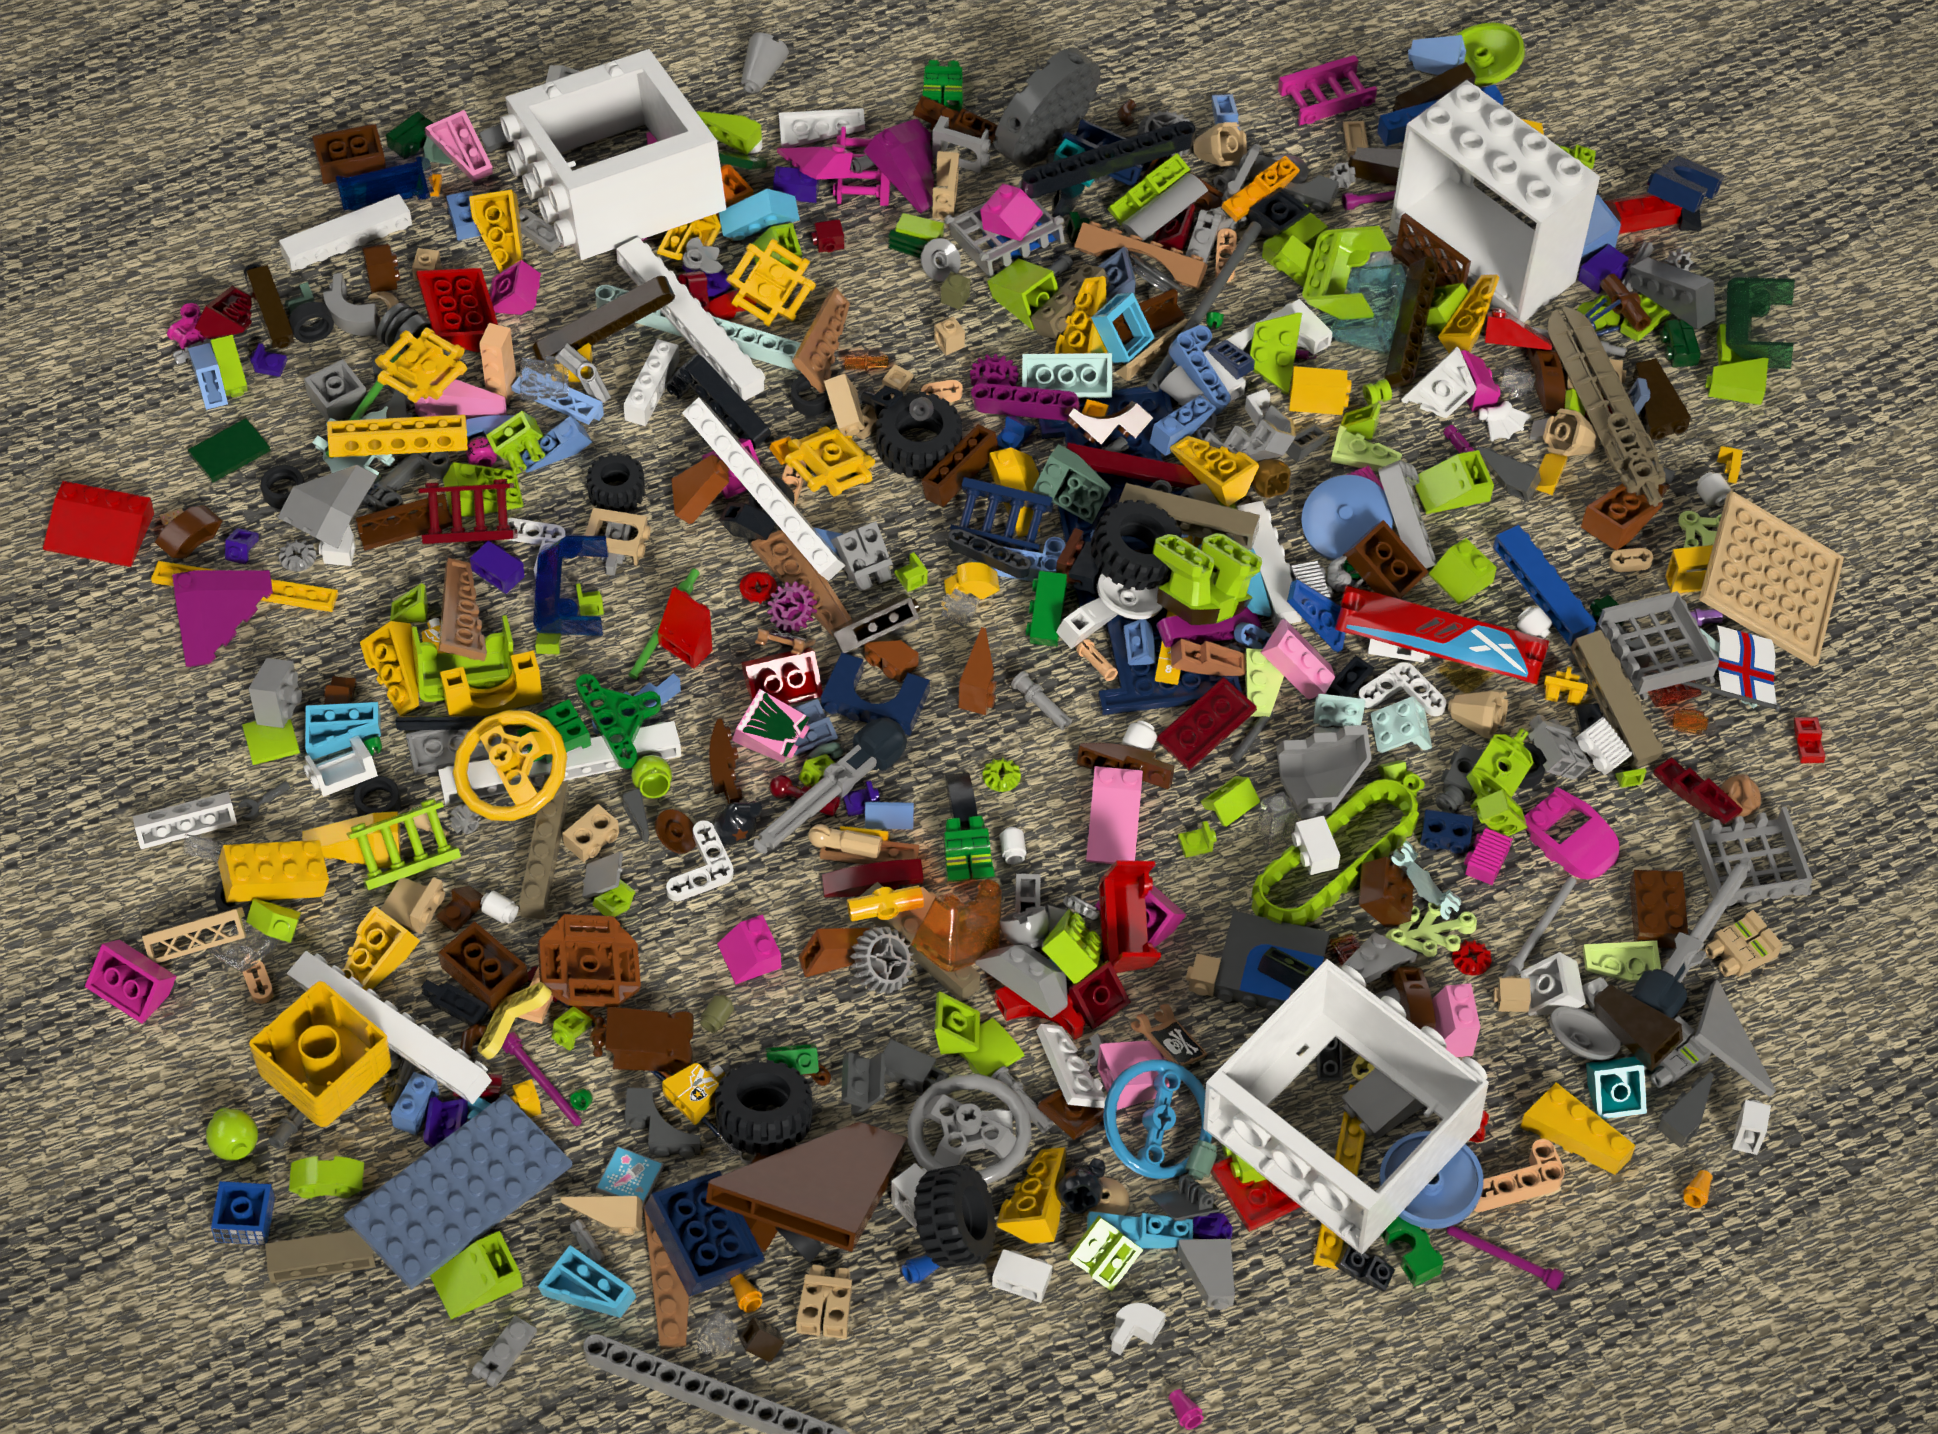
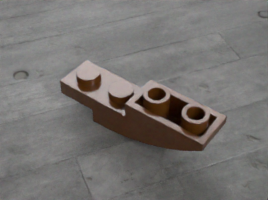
M923 95L913 112L914 116L931 123L930 130L934 129L940 116L949 118L948 129L980 139L985 129L989 130L988 139L991 140V144L996 137L997 124L963 108L958 113Z
M1527 348L1526 352L1536 376L1534 387L1544 413L1558 414L1557 411L1560 408L1565 409L1566 395L1564 376L1558 353L1545 349Z
M720 718L715 723L710 739V775L714 794L724 792L729 804L743 800L740 786H735L734 783L736 781L734 771L736 768L735 760L739 759L736 746H731L730 740H732L729 726L725 727L722 718Z
M1081 743L1079 745L1077 765L1094 770L1095 766L1143 771L1142 781L1165 789H1169L1172 785L1175 768L1174 765L1156 760V753L1132 746L1112 743Z
M1400 966L1393 972L1390 970L1389 976L1400 995L1399 1004L1406 1012V1019L1420 1030L1424 1026L1435 1028L1436 1020L1433 1002L1422 969L1415 968L1414 966Z

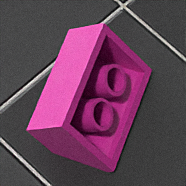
M1153 885L1152 890L1145 897L1148 943H1152L1153 948H1155L1176 930L1187 914ZM1098 901L1095 907L1100 911V903Z
M116 940L101 945L85 987L143 1024L169 996L177 976L123 941Z

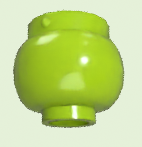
M644 756L633 766L631 772L632 783L647 798H659L665 795L670 788L672 780L671 767L665 759L659 756Z

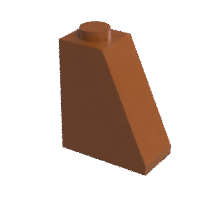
M712 454L672 478L675 516L688 524L694 523L729 483V467L723 460Z
M870 928L817 929L798 957L805 977L854 964L855 959H852L850 956L855 954L856 951L852 946L858 944L857 938L863 936V932L870 930Z

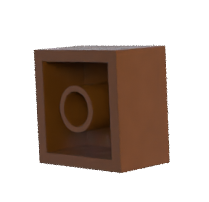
M1387 856L1363 863L1359 906L1387 928L1410 922L1413 910L1414 885L1407 873L1395 865Z

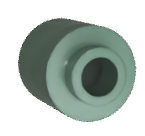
M1198 1140L1197 1144L1193 1145L1185 1167L1189 1171V1176L1197 1180H1203V1177L1209 1178L1217 1157V1153H1215L1217 1147L1202 1140Z

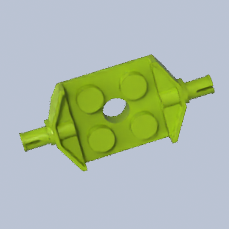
M1520 728L1514 738L1506 734H1495L1491 737L1489 744L1474 768L1466 776L1477 795V798L1471 805L1472 809L1475 808L1474 811L1477 812L1479 810L1477 800L1501 789L1512 798L1533 764L1531 752L1523 743L1528 735L1527 731L1524 732L1525 729ZM1498 763H1505L1507 765L1508 772L1502 771L1499 768Z

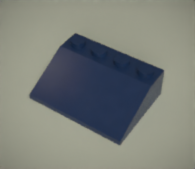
M720 1170L652 1193L644 1207L689 1297L710 1290L765 1260L743 1215L706 1203L708 1183L711 1179L722 1175Z

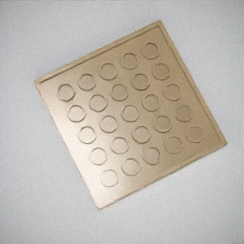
M1730 491L1726 496L1699 600L1761 637L1771 639L1773 644L1809 665L1815 666L1819 663L1844 557L1737 493Z

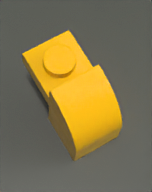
M979 562L958 565L957 573L944 580L946 599L950 602L956 601L969 593L979 599H985L1000 591L997 571Z

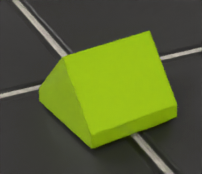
M1401 760L1377 766L1382 780L1402 781L1404 774L1407 772L1406 762Z

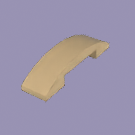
M894 364L882 379L883 385L880 389L886 385L902 391L904 395L913 378V373ZM866 405L861 411L865 429L860 430L855 435L862 440L876 430L878 419L874 408Z

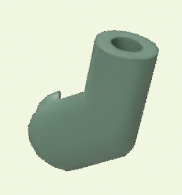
M837 742L821 744L807 755V759L809 760L824 754H831L832 758L836 759L844 751Z

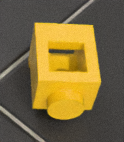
M532 1079L512 1085L514 1095L510 1096V1099L529 1118L542 1114L540 1100Z

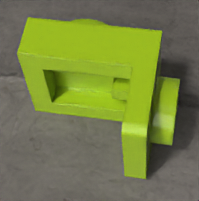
M620 879L619 887L596 897L592 906L604 916L616 917L630 908L635 891Z

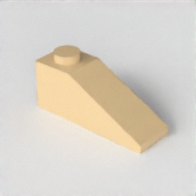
M638 1196L561 1197V1203L566 1207L614 1231H618V1235L631 1236L634 1235V1231H642L643 1200Z

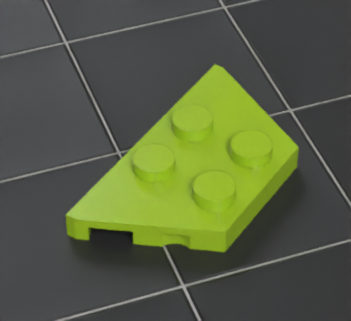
M1300 312L1256 323L1249 355L1255 360L1253 372L1260 374L1266 382L1274 384L1281 390V393L1286 395L1289 393L1302 318V313Z

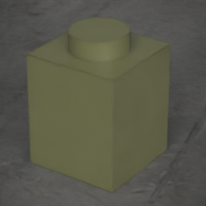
M950 272L941 286V303L961 310L970 296V279Z

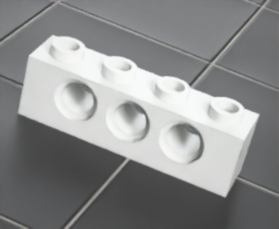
M657 339L624 402L626 421L643 426L647 425L666 388V383L672 377L679 363L678 345Z
M229 792L132 816L141 849L237 824Z

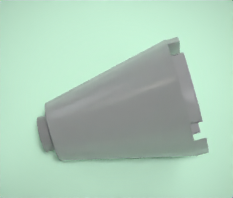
M754 33L748 42L741 84L744 90L749 93L759 92L787 59L789 54L788 47L781 40L776 42L772 40L773 36L767 33Z

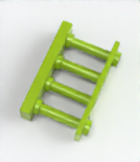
M435 798L421 802L422 807L368 826L365 823H361L351 827L352 831L346 834L349 839L357 838L369 871L367 873L368 877L362 879L368 891L461 858L459 849L455 846L451 847L447 843L436 809L444 807L443 802L435 801ZM427 813L438 845L437 853L431 855L424 852L413 817ZM404 821L415 853L414 861L406 864L404 861H401L390 829L391 825ZM377 830H381L392 862L390 865L391 869L384 872L377 867L366 835Z

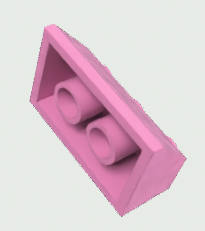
M1285 618L1282 619L1264 646L1261 654L1307 699L1318 697V694H1325L1335 679L1332 665Z

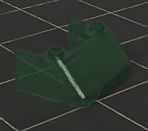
M1735 277L1729 280L1727 284L1725 343L1744 361L1768 358V368L1791 369L1793 342L1751 341L1752 317H1765L1770 312V305L1793 304L1795 279Z

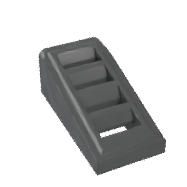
M1314 422L1295 432L1296 437L1287 449L1286 454L1298 462L1327 441L1331 435ZM1311 432H1314L1318 437L1312 435Z
M637 788L623 794V808L641 840L646 843L649 841V828L640 789Z

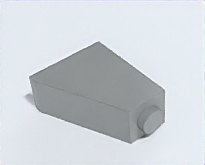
M1231 1239L1179 1240L1177 1255L1206 1306L1217 1310H1224L1229 1306H1233L1235 1290Z

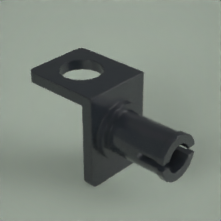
M885 385L877 393L865 390L861 395V401L863 404L874 408L878 419L880 411L885 409V407H892L903 397V392Z

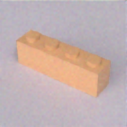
M489 323L480 341L485 388L489 392L505 397V402L508 405L514 393L511 386L517 380L511 328Z

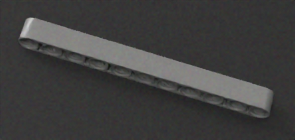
M590 1335L584 1341L585 1360L591 1366L763 1433L850 1434L845 1429L602 1335ZM594 1348L602 1349L599 1353L590 1352ZM619 1357H623L626 1359L622 1363H617L614 1361ZM641 1367L650 1368L647 1372L638 1371ZM666 1376L674 1377V1380L669 1382L662 1379ZM692 1385L699 1387L696 1391L687 1390ZM714 1395L723 1396V1398L718 1401L711 1399ZM740 1404L748 1406L744 1410H738L735 1408ZM763 1414L772 1415V1417L767 1420L760 1418V1416ZM789 1423L797 1425L794 1429H787L784 1426Z

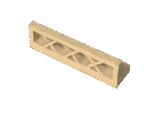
M239 907L142 936L148 958L155 963L246 938L241 920L245 916L243 908ZM235 920L239 934L229 936L223 933L222 929L226 922ZM221 924L220 927H219V929H216V928L213 927V926H216V925ZM207 928L216 933L212 942L206 943L198 939L202 929ZM197 931L196 934H195V936L189 934V933H192V932ZM184 935L192 940L188 949L182 950L174 945L179 936ZM219 935L224 937L223 939L217 940ZM173 938L171 943L166 941L167 939ZM161 942L168 946L164 956L155 958L152 944ZM195 942L200 944L199 946L193 947ZM172 949L177 951L175 953L170 954Z

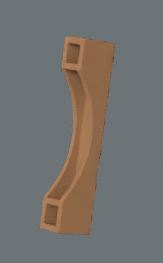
M1090 221L1089 224L1082 223L1074 246L1078 251L1100 257L1108 253L1118 252L1125 246L1128 252L1144 254L1160 262L1171 272L1178 284L1196 290L1200 289L1208 267L1203 262L1204 258L1191 254V257L1184 256L1183 251L1171 248L1170 251L1163 249L1162 244L1151 241L1150 244L1142 242L1143 239L1131 234L1130 237L1122 235L1120 230L1110 228L1108 231L1102 229L1101 224Z

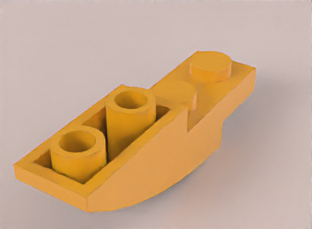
M1285 155L1255 176L1252 183L1223 202L1221 208L1237 222L1245 215L1249 216L1250 207L1277 188L1281 187L1283 189L1300 172V169Z

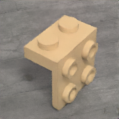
M433 877L429 885L424 886L407 878L399 879L380 910L404 928L422 934L427 924L430 923L436 909L444 900L445 892L442 880Z

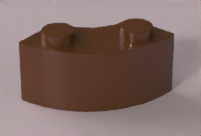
M205 505L191 506L175 517L168 525L163 526L154 543L172 558H187L200 544L215 537L223 520Z

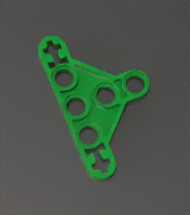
M591 674L579 676L576 680L577 693L617 765L624 769L632 768L638 760L637 751L633 743L643 720L657 714L661 710L660 696L653 691L631 696L602 688L597 679ZM584 684H587L588 686H591V693H590V694H589V691H588L587 687H586V686H583ZM594 700H601L603 702L600 707L590 705ZM647 700H654L657 702L656 705L653 707H647L644 705V702ZM627 708L635 711L631 716L622 714L623 710ZM605 717L613 719V722L608 725H604L600 721ZM614 735L623 737L622 741L617 743L612 742L610 738ZM622 749H625V753L631 758L626 759V757H623Z

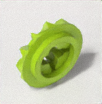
M1004 757L1000 760L993 758L991 763L985 765L983 771L984 783L990 789L998 792L1014 789L1021 779L1019 766H1016L1013 760L1008 761ZM1001 768H1003L1005 772L1003 780H1000L999 772Z

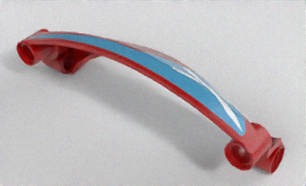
M1348 585L1345 586L1335 630L1514 677L1518 680L1537 685L1549 640Z

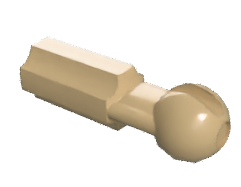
M824 824L813 826L808 835L811 844L815 847H830L840 849L842 852L876 859L879 857L882 837L850 830L832 829Z

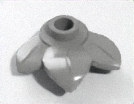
M698 237L688 241L686 245L687 252L683 256V263L687 268L691 270L700 269L710 274L718 273L723 269V266L716 261L719 255L718 247L703 246Z

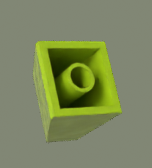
M1017 259L987 281L992 298L1032 330L1035 327L1031 317L1059 290L1052 270L1022 259Z

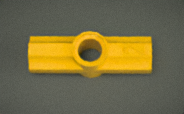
M919 885L898 890L882 887L875 890L872 895L847 899L848 914L851 922L877 916L881 920H888L897 916L899 912L924 907L923 894Z

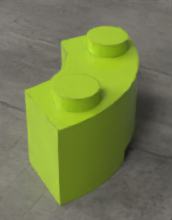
M318 1156L299 1159L291 1163L289 1191L305 1199L325 1195L337 1196L343 1199L349 1198L362 1191L364 1162L340 1156H334V1161H318Z

